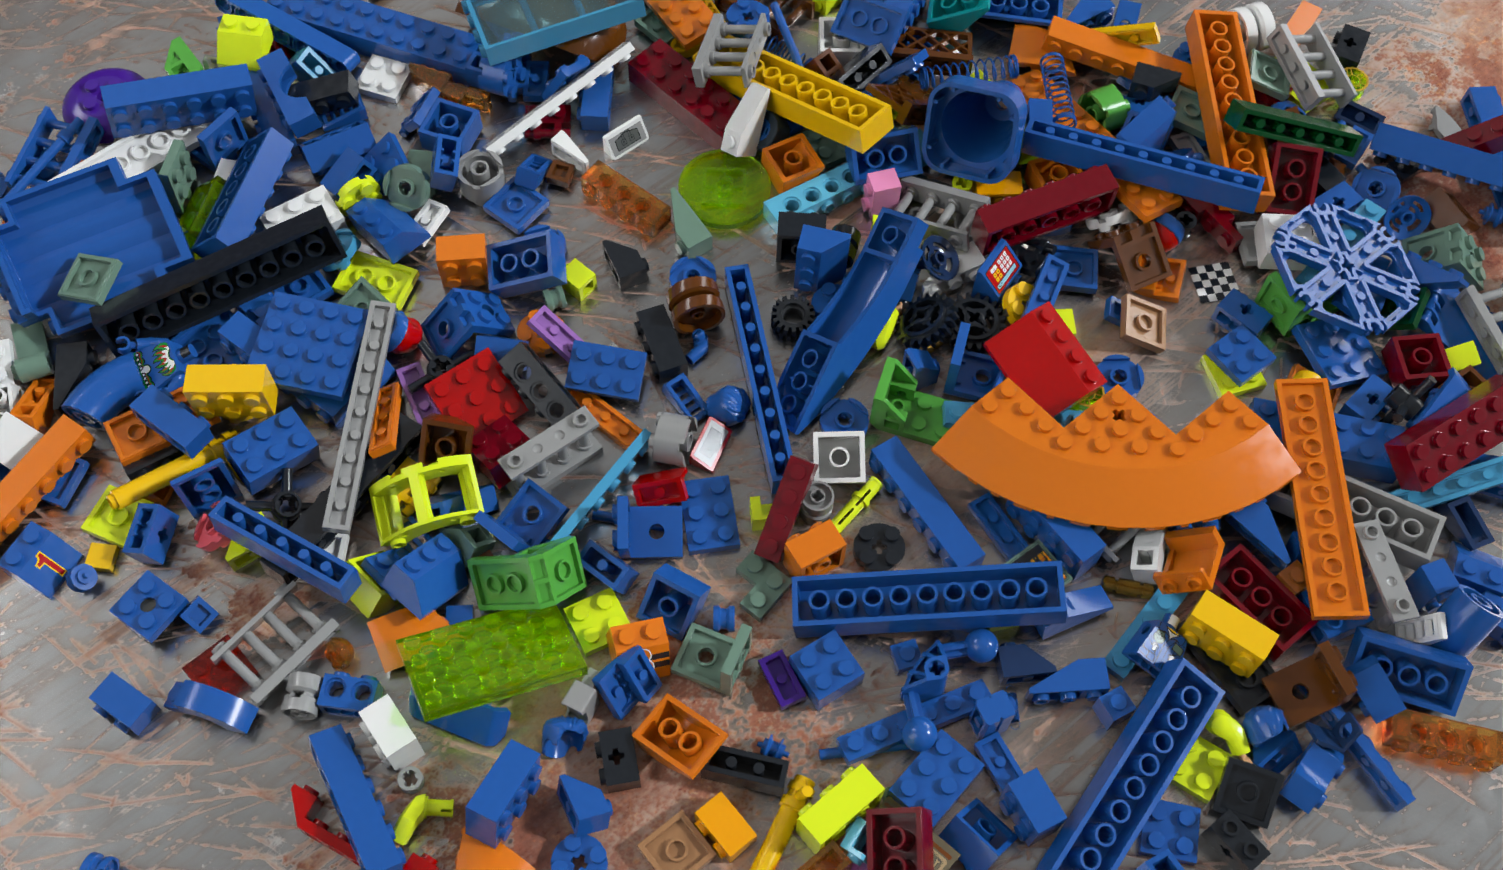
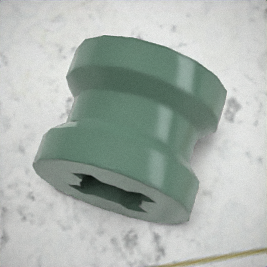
M561 285L555 286L552 290H542L545 305L552 312L559 307L562 309L567 308L565 294Z

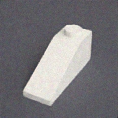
M751 82L725 127L721 150L735 157L756 156L771 89Z

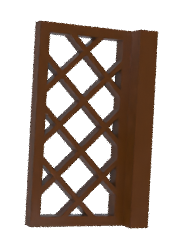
M909 26L905 34H901L892 56H890L893 61L890 65L926 48L929 55L923 61V66L925 67L929 66L933 69L935 65H938L941 69L942 65L946 63L950 68L953 62L959 66L961 61L968 64L970 60H973L972 33ZM913 35H919L922 38L916 40ZM935 37H939V38H942V39H944V40L941 41V42H938V41H937L936 39H934V38H935ZM907 40L911 44L905 46L901 42ZM956 40H967V42L960 44ZM929 42L933 46L927 48L923 44ZM950 44L954 49L949 50L945 46ZM970 62V64H969V72H970V74H971V69H972V64H973L972 62ZM962 63L960 72L961 75L966 76V67ZM954 64L951 68L952 76L957 75L958 71ZM944 66L942 74L949 76L948 68ZM937 67L934 69V75H940Z
M867 84L866 91L879 100L890 104L891 108L899 113L895 121L901 125L925 126L929 99L927 94L915 86Z

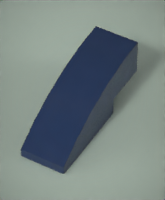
M1469 495L1431 507L1435 513L1447 517L1444 523L1446 528L1470 551L1495 541Z

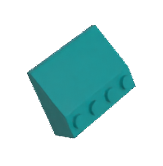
M929 0L926 24L930 29L962 32L990 10L991 0Z

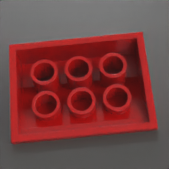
M1049 301L1030 311L983 344V347L1006 378H1010L1053 418L1092 396L1108 382Z

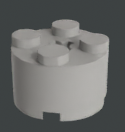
M476 149L461 156L459 160L458 182L461 193L466 199L478 206H483L506 184L502 160L493 151L480 152L479 149Z
M659 411L656 416V432L651 433L648 444L649 448L653 449L652 459L657 462L686 467V464H689V456L696 444L692 431L697 432V419L691 416Z

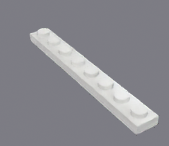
M623 42L481 148L483 152L490 150L500 155L506 150L504 146L511 141L516 143L524 137L523 132L528 128L533 130L542 123L540 119L547 114L550 117L560 110L559 105L565 101L566 103L573 101L578 97L577 92L582 88L587 90L596 83L594 79L600 75L602 77L608 75L613 71V65L617 62L621 64L631 57L629 53L635 50L631 42Z

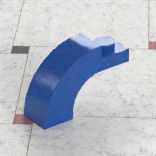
M186 679L184 683L175 682L163 706L170 711L198 716L216 723L229 731L244 734L248 733L259 710L256 706L225 691Z

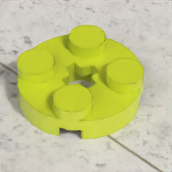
M365 175L366 178L362 180L359 177L353 178L341 187L337 193L340 198L338 202L335 200V204L344 216H348L345 212L364 197L382 199L380 185L372 176Z

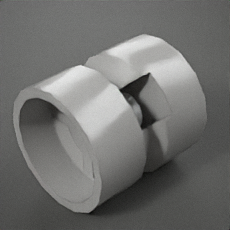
M813 481L800 507V516L809 525L819 521L823 523L831 518L835 497L833 489L826 482Z
M308 672L290 673L286 685V690L289 694L284 696L280 712L285 716L300 720L316 719L319 709L316 705L317 698L319 697L323 678Z

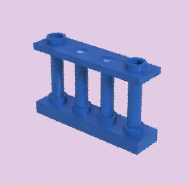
M45 106L41 114L38 115L36 123L13 166L6 173L4 182L10 190L39 159L38 156L43 147L49 148L55 140L48 139L52 130L61 131L71 124L58 121L48 106ZM88 116L85 124L75 133L78 135L75 143L65 145L60 150V152L69 153L65 162L50 161L44 169L59 172V175L80 163L81 160L92 156L105 133L99 120ZM35 178L29 184V187H34L47 181Z

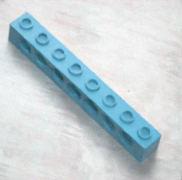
M919 128L918 135L922 167L927 166V163L925 162L922 155V141L924 132L921 130V128ZM845 163L764 201L763 216L777 235L779 212L829 213L834 208L842 204H848L854 198L863 195V185L855 186L848 163Z

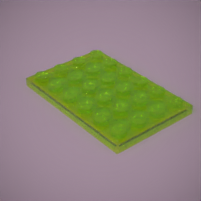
M557 605L543 609L503 610L396 640L399 655L424 722L588 674L587 664Z

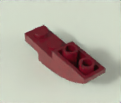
M1180 195L1183 198L1182 206L1176 208L1179 213L1182 211L1193 213L1197 218V223H1200L1204 230L1209 232L1229 254L1238 250L1244 237L1232 225L1235 216L1230 211L1219 210V205Z

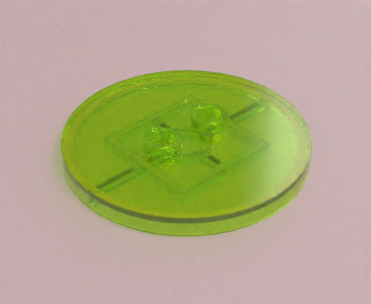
M721 149L698 155L685 166L679 178L678 191L705 226L716 229H734L753 222L763 213V202L770 199L771 183L767 171L754 157H735Z

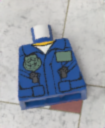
M1165 613L1162 621H1145L1123 649L1122 654L1156 679L1168 660L1183 658L1187 641L1176 632L1180 619L1173 614Z

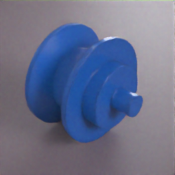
M1490 203L1484 210L1480 209L1478 212L1481 214L1483 225L1489 221L1492 222L1493 228H1496L1498 224L1500 225L1503 222V206L1495 209L1494 203Z
M79 564L71 568L66 575L68 587L75 592H85L95 586L98 579L96 570L88 564Z
M773 734L770 735L769 739L765 738L764 742L758 741L757 746L761 748L760 754L782 759L783 756L788 758L790 753L785 751L786 745L783 744L785 739L783 738L780 742H776L773 740Z

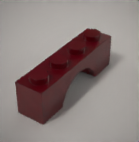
M790 455L754 554L776 563L783 562L785 543L792 536L798 512L811 487L819 464Z

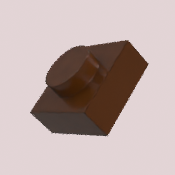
M553 159L546 175V183L568 188L576 172L575 165Z

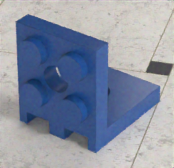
M229 107L196 136L200 146L189 153L192 158L214 173L221 158L237 160L238 155L236 152L249 140L238 112Z
M452 288L421 324L422 330L435 355H445L450 359L473 333L511 337L516 331L510 317L501 304L500 298L496 294Z
M961 322L943 393L978 401L992 390L1000 369L991 356L965 350L971 324ZM984 374L989 380L987 382H980L976 376Z
M528 478L497 519L480 510L473 519L509 548L520 552L528 547L545 543L570 509ZM538 508L539 517L534 521H529V510Z
M617 496V504H612V519L614 520V525H617V530H612V545L614 546V551H618L621 560L683 559L682 506H630L628 496ZM653 526H661L664 529V535L660 539H653L649 535V531Z

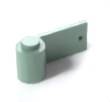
M43 321L25 328L18 323L10 324L18 358L14 360V365L11 366L15 380L20 379L22 383L53 375L54 369Z

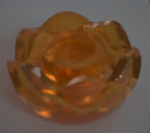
M342 637L330 638L331 640L325 643V657L332 662V667L335 669L341 668V670L348 668L355 655L352 644Z

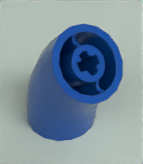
M133 352L119 356L90 373L68 395L61 405V409L78 422L88 427L105 431L103 423L117 417L136 399V392L146 390Z
M1460 584L1435 612H1445L1448 638L1428 646L1467 657L1502 621L1503 612L1481 593Z

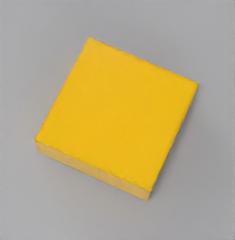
M91 542L85 564L91 565L96 571L113 573L120 548L117 545Z

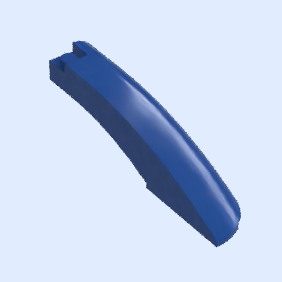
M882 207L861 253L842 285L808 329L802 330L777 386L786 428L794 434L798 435L821 412L824 405L837 394L868 353L889 320L923 254L919 246L929 225L921 219Z

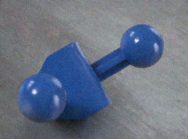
M982 628L975 629L966 636L965 640L941 644L940 640H935V643L926 652L923 651L921 653L920 659L916 662L913 669L909 670L905 685L900 690V699L904 701L908 718L902 729V738L909 749L915 752L927 751L937 741V728L930 719L924 717L921 703L944 694L949 673L947 659L968 656L977 663L991 661L997 655L999 649L998 640L991 631Z

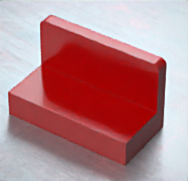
M687 467L639 475L632 484L637 506H659L687 501L689 496L684 477L688 472Z

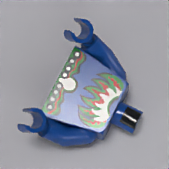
M120 336L116 339L117 344H128L124 348H117L120 354L124 355L131 352L132 349L136 350L133 352L134 359L146 389L151 384L159 390L164 388L168 392L184 385L186 367L190 365L188 361L198 356L197 350L192 344H187L183 347L181 344L173 342L168 338H135L131 342L125 336ZM145 390L136 392L135 398L140 396Z

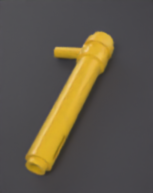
M235 430L232 432L226 431L220 434L219 438L212 439L193 459L185 454L109 491L110 494L106 496L110 507L113 510L127 507L171 485L170 481L218 458L226 461L238 481H241L225 458L222 446L223 442L238 435V432Z
M796 774L794 779H790L787 785L788 791L782 795L779 801L780 808L750 870L776 869L797 825V819L800 817L798 812L814 796V787L816 785L814 781L800 774Z

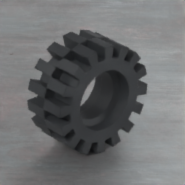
M790 295V299L787 296H783L782 301L778 299L776 305L772 307L771 327L772 329L774 328L776 335L779 333V338L782 340L786 336L787 341L791 342V338H795V342H797L802 330H807L815 320L813 305L809 306L810 301L807 299L803 302L802 296H799L798 299H794L795 295ZM789 313H796L802 317V320L795 324L788 323L784 320V316Z

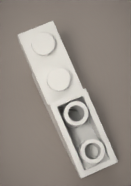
M10 339L0 340V418L6 411L10 413L21 398L20 379L15 380L11 371L15 358L13 342Z

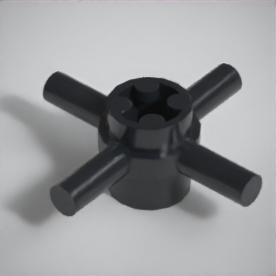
M422 340L417 346L429 362L426 370L427 374L407 385V389L411 394L419 391L425 384L442 375L443 372L441 370H446L447 372L474 356L473 350L470 349L451 360L445 355L436 356L428 343Z
M1429 375L1418 386L1411 385L1409 388L1402 383L1398 384L1383 400L1392 410L1379 422L1392 424L1393 422L1400 423L1403 419L1409 421L1424 406L1425 402L1420 397L1437 383L1436 379Z
M282 468L281 492L275 495L272 501H246L245 506L253 511L271 512L272 516L280 522V526L287 529L291 527V522L296 520L302 511L308 509L313 503L302 502L300 497L292 492L293 469ZM287 500L288 505L294 507V510L291 512L284 511L283 513L279 508L283 501Z

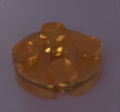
M908 76L898 78L895 85H898L901 91L912 95L917 100L928 101L933 90L929 87L927 91H923L918 80L915 79L914 82H909Z

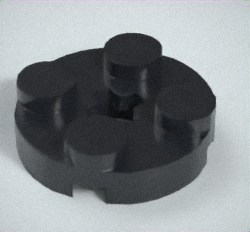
M882 523L861 527L853 544L854 559L867 572L893 571L903 561L905 554V542L900 535L899 529ZM881 544L886 549L882 551V554H877V551L872 549V546Z

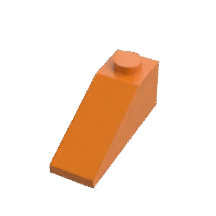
M46 376L33 380L10 412V414L42 434L49 430L54 413L55 376Z

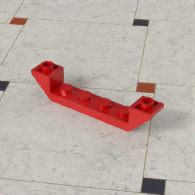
M294 784L291 792L297 827L308 837L359 866L347 835L338 832L337 835L327 831L330 826L315 818L324 805L318 798L320 793L306 784L303 788ZM412 853L403 870H439L436 866L438 861L426 853H423L421 857Z

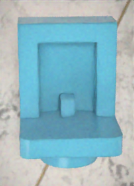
M857 816L856 820L848 826L845 833L846 836L840 846L848 852L845 856L846 858L861 866L862 862L867 864V856L862 853L867 846L866 821Z

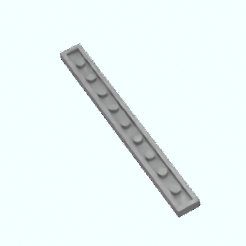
M374 300L370 302L322 524L324 532L350 535L396 313L395 303Z

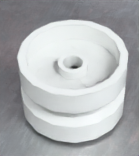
M1253 2L1246 6H1239L1228 10L1238 14L1246 55L1252 49L1262 51L1270 48L1266 38L1275 30L1276 26L1273 14L1265 3Z

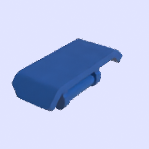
M1454 367L1447 370L1449 377L1441 388H1433L1429 392L1424 406L1406 423L1408 429L1471 390L1470 386Z
M422 673L414 674L409 694V712L414 718L483 746H496L505 737L511 712L507 707H492V701L489 699H482L454 688L447 682H443L440 686L426 680Z

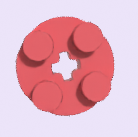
M221 500L216 501L210 507L214 509ZM204 513L201 516L194 531V540L198 541V544H195L196 547L206 552L215 551L219 547H227L231 539L215 530L207 514Z

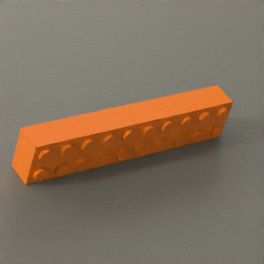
M1194 9L1185 26L1210 163L1266 177L1254 211L1265 212L1276 195L1264 138L1236 131L1224 121L1233 98L1256 103L1237 12ZM1219 205V210L1239 211Z

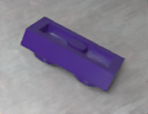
M782 649L758 660V665L781 711L806 700V694Z

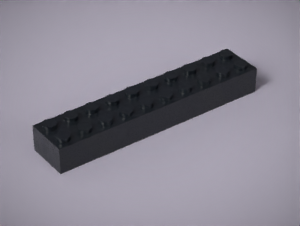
M320 205L106 300L102 306L95 305L89 308L92 324L117 358L122 356L117 348H124L128 345L126 343H116V339L120 336L127 337L130 342L134 341L135 338H169L348 256L323 206Z

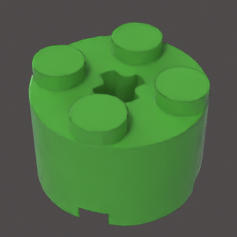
M1114 84L1087 92L1078 99V104L1109 132L1123 127L1127 118V112L1131 109L1129 101L1123 98Z

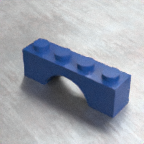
M282 48L257 59L256 61L260 67L257 72L263 83H268V86H265L271 99H276V102L273 104L279 115H284L285 118L282 119V122L287 131H293L298 139L322 127L307 97H291L288 95L289 87L297 78V75Z

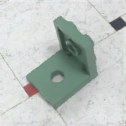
M174 139L157 174L174 212L183 214V203L185 199L189 200L192 194L190 189L192 182H197L198 178L196 169L190 160V153L187 151L183 140Z
M1459 223L1402 239V248L1406 254L1408 251H1412L1422 256L1421 260L1427 263L1429 259L1443 265L1442 269L1446 271L1453 268L1464 274L1463 279L1470 283L1469 286L1474 285L1477 291L1484 290L1483 280H1486V273L1482 267V261L1485 260L1484 251L1475 244L1472 235H1468ZM1433 251L1429 257L1423 258L1426 252Z
M692 622L672 664L671 673L730 697L737 677L739 678L743 669V663L747 654L751 651L752 627L742 623L736 638L733 639ZM708 651L713 654L714 658L709 663H703L699 660L698 656L700 653Z

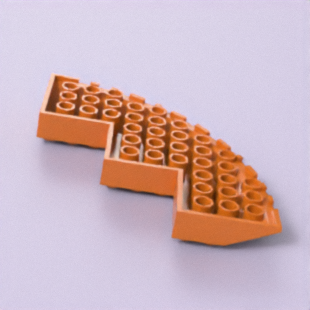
M1006 378L974 403L931 448V451L955 472L957 470L968 477L970 482L990 490V494L998 498L1001 496L1012 501L1014 506L1030 512L1032 510L1041 512L1050 519L1057 517L1070 520L1069 523L1085 527H1090V525L1105 526L1109 530L1128 531V528H1145V531L1163 530L1170 526L1180 525L1181 527H1188L1189 524L1200 521L1204 523L1217 520L1223 515L1231 512L1236 513L1243 510L1244 507L1255 502L1258 503L1275 491L1278 492L1302 472L1269 424L1230 391H1227L1179 433L1175 434L1119 384L1063 427L1010 378Z

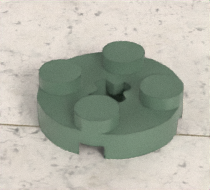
M403 163L393 167L385 174L383 192L385 196H388L391 201L390 204L394 208L410 212L423 207L430 196V177L427 172L422 171L418 166ZM407 182L411 186V190L408 193L402 187V184Z

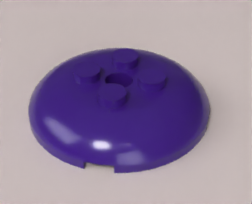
M105 68L86 74L70 87L64 97L62 104L64 122L72 123L76 117H79L85 124L88 116L97 118L105 131L100 143H113L114 138L105 111L100 86L143 80L144 78L131 70L122 68Z

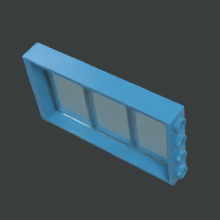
M644 0L460 1L465 15L470 14L466 17L470 28H475L472 32L476 43H481L478 45L482 58L487 57L490 66L647 16Z

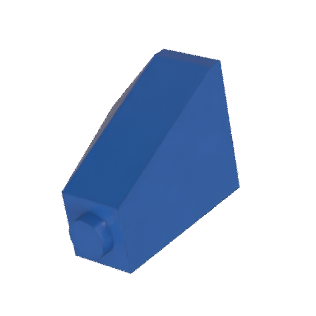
M1159 95L1126 125L1116 137L1119 140L1162 150L1177 114V111L1174 109L1176 104L1168 96L1163 98Z

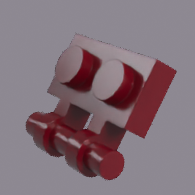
M526 105L525 115L538 105ZM559 105L560 110L550 117L547 114L540 119L542 123L533 130L528 128L524 131L525 138H534V141H541V138H553L561 130L571 138V105Z

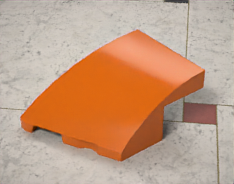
M1015 24L1009 56L1011 54L1016 55L1019 67H1031L1032 70H1041L1040 59L1045 54L1050 53L1041 49L1047 29L1032 25ZM1056 55L1048 56V57H1046V58L1043 60L1042 65H1043L1044 62H1046L1047 60H1049V59H1051V58H1060V57H1059V56H1056ZM1063 57L1067 77H1076L1072 60ZM1057 59L1048 61L1044 68L1052 64H1061V61ZM1059 65L1051 66L1048 68V70L1055 69L1059 67ZM1063 72L1055 73V76L1062 75Z
M405 607L367 622L385 673L422 660L433 653H439L467 642L466 638L449 625V621L440 616L436 610L422 620H419Z
M466 825L462 828L460 848L455 859V870H536L501 842L494 849L467 835Z

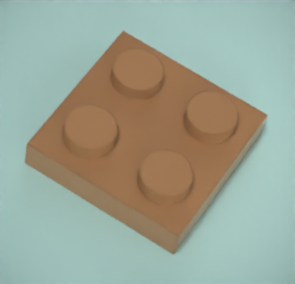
M1129 293L1121 297L1120 339L1153 352L1162 353L1166 350L1167 309Z
M683 810L637 844V848L654 870H701L717 857L716 852Z

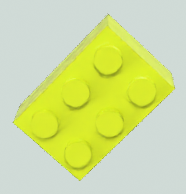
M862 763L856 769L853 766L849 767L841 775L840 778L842 780L835 787L832 784L827 786L820 793L821 799L814 805L811 802L798 812L800 817L797 819L795 832L817 858L846 833L848 826L856 820L857 816L863 819L866 816V809H874L881 802L885 788Z

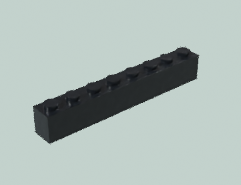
M401 412L399 415L396 450L372 459L368 453V444L353 519L371 501L369 488L383 477L391 476L407 457L411 458L420 447L422 425ZM331 485L317 496L316 501L308 509L302 511L298 520L290 528H287V530L323 550L336 539L335 536L338 534L322 530ZM263 557L259 560L265 573L281 584L286 583L289 585L292 581L296 582L299 579Z

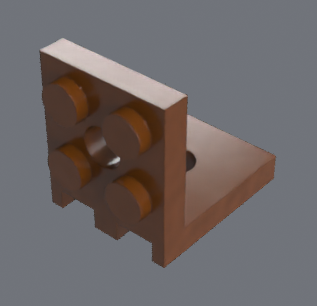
M1139 220L1126 224H1119L1114 226L1115 229L1095 234V239L1087 242L1089 249H1113L1127 292H1134L1173 275L1154 221L1140 223ZM1140 255H1144L1147 261L1144 268L1138 263Z
M1328 640L1318 644L1311 656L1261 679L1276 708L1283 710L1289 729L1349 702L1358 691L1356 688L1358 682L1354 674L1350 670L1346 671L1341 663L1343 656L1336 645L1331 646ZM1296 685L1304 686L1308 691V697L1303 700L1295 698L1292 694V688Z

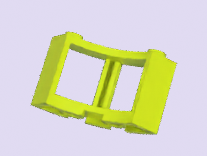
M471 454L437 458L438 462L424 467L422 462L400 469L401 474L394 476V478H391L390 475L383 477L369 488L381 547L402 548L409 541L427 532L456 524L467 526L476 522L473 518L479 510L484 512ZM458 474L466 510L433 517L425 481ZM410 487L418 522L404 528L397 494Z

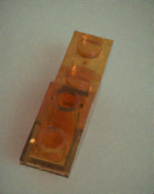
M411 62L408 65L412 81L423 93L434 86L441 92L438 96L439 98L479 110L486 114L490 113L492 109L490 93L481 89L477 90L467 87L461 83H453L452 74L445 71L435 70L425 65Z

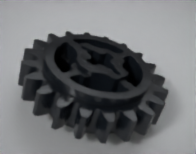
M935 292L932 297L929 293H926L924 298L918 296L917 301L914 303L909 302V307L902 309L903 315L898 317L899 323L895 326L896 331L894 334L903 347L905 346L906 349H920L921 347L926 351L928 346L935 348L937 342L943 343L944 337L951 335L950 328L957 326L954 321L959 319V316L956 314L959 310L953 300L947 297L945 293L939 295L938 292Z
M967 292L965 299L958 294L956 301L953 300L959 310L956 313L960 319L959 324L961 322L971 324L965 348L968 351L974 349L977 353H980L981 348L987 352L983 344L1007 328V325H1005L1007 317L1002 316L1003 308L995 309L997 301L988 303L989 296L984 297L982 300L979 293H976L975 298H972L970 293ZM985 319L989 320L992 328L991 330L987 328V322L985 321ZM957 326L950 328L951 335L944 337V339L950 338L949 346L956 343L959 331Z

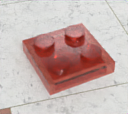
M228 634L182 669L191 681L220 689L235 696L249 684L224 660L215 665L210 659L213 655L211 651L223 640L227 642L231 639ZM238 646L231 651L258 678L261 676Z

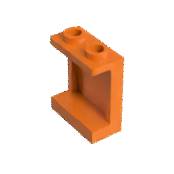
M1216 526L1166 531L1164 540L1170 551L1163 572H1155L1153 575V579L1162 595L1212 590L1225 546Z

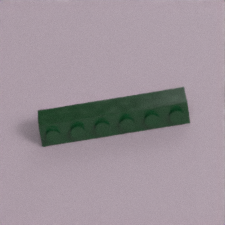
M1235 98L1232 99L1224 117V121L1236 131L1297 145L1322 148L1324 151L1354 157L1364 137L1348 125Z

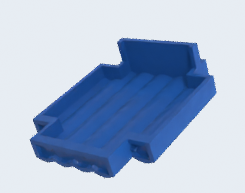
M114 157L0 199L2 206L0 208V215L5 224L0 225V283L2 285L0 287V294L5 301H9L12 309L8 310L12 321L24 328L51 318L48 321V325L54 335L58 334L59 337L64 339L94 327L89 308L95 305L62 300L57 296L78 253L119 259L123 263L105 301L196 261L155 169L127 178L120 162Z

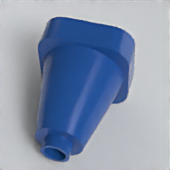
M964 75L950 76L936 86L928 99L922 141V155L927 165L939 173L985 184H995L1005 179L1016 167L1020 157L1027 117V103L1021 89L1016 84L1006 80L987 81ZM1002 101L1007 108L1001 107L998 102Z

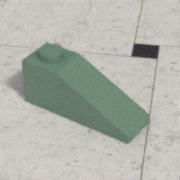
M675 187L671 188V206L676 239L675 248L680 255L688 256V259L696 258V256H700L713 249L712 234Z

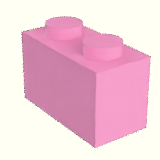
M895 168L867 174V181L863 185L865 195L861 202L863 210L868 212L870 220L873 219V214L879 215L882 207L895 210L899 204L902 186Z

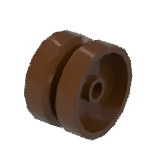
M706 276L686 278L675 283L666 293V301L671 311L674 328L680 333L692 334L696 329H702L706 332L718 326L725 318V308L720 299V292L717 283L712 278Z

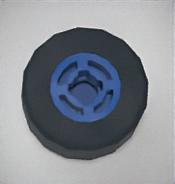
M766 110L757 151L762 153L763 148L789 138L790 126L785 118Z

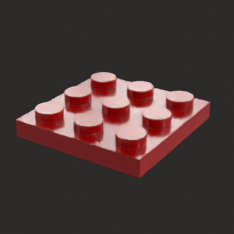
M489 347L423 386L441 415L457 417L473 425V436L503 415H506L513 421L529 411L510 380L502 373V368Z

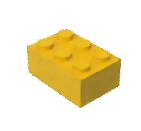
M266 364L187 365L182 392L197 417L202 416L206 419H211L214 416H226L235 419L240 416L265 418L266 416L275 415L278 387Z
M1208 590L1204 592L1177 632L1186 639L1188 644L1198 646L1206 651L1210 658L1217 661L1220 660L1228 665L1235 674L1245 676L1246 678H1249L1265 661L1279 637V634Z

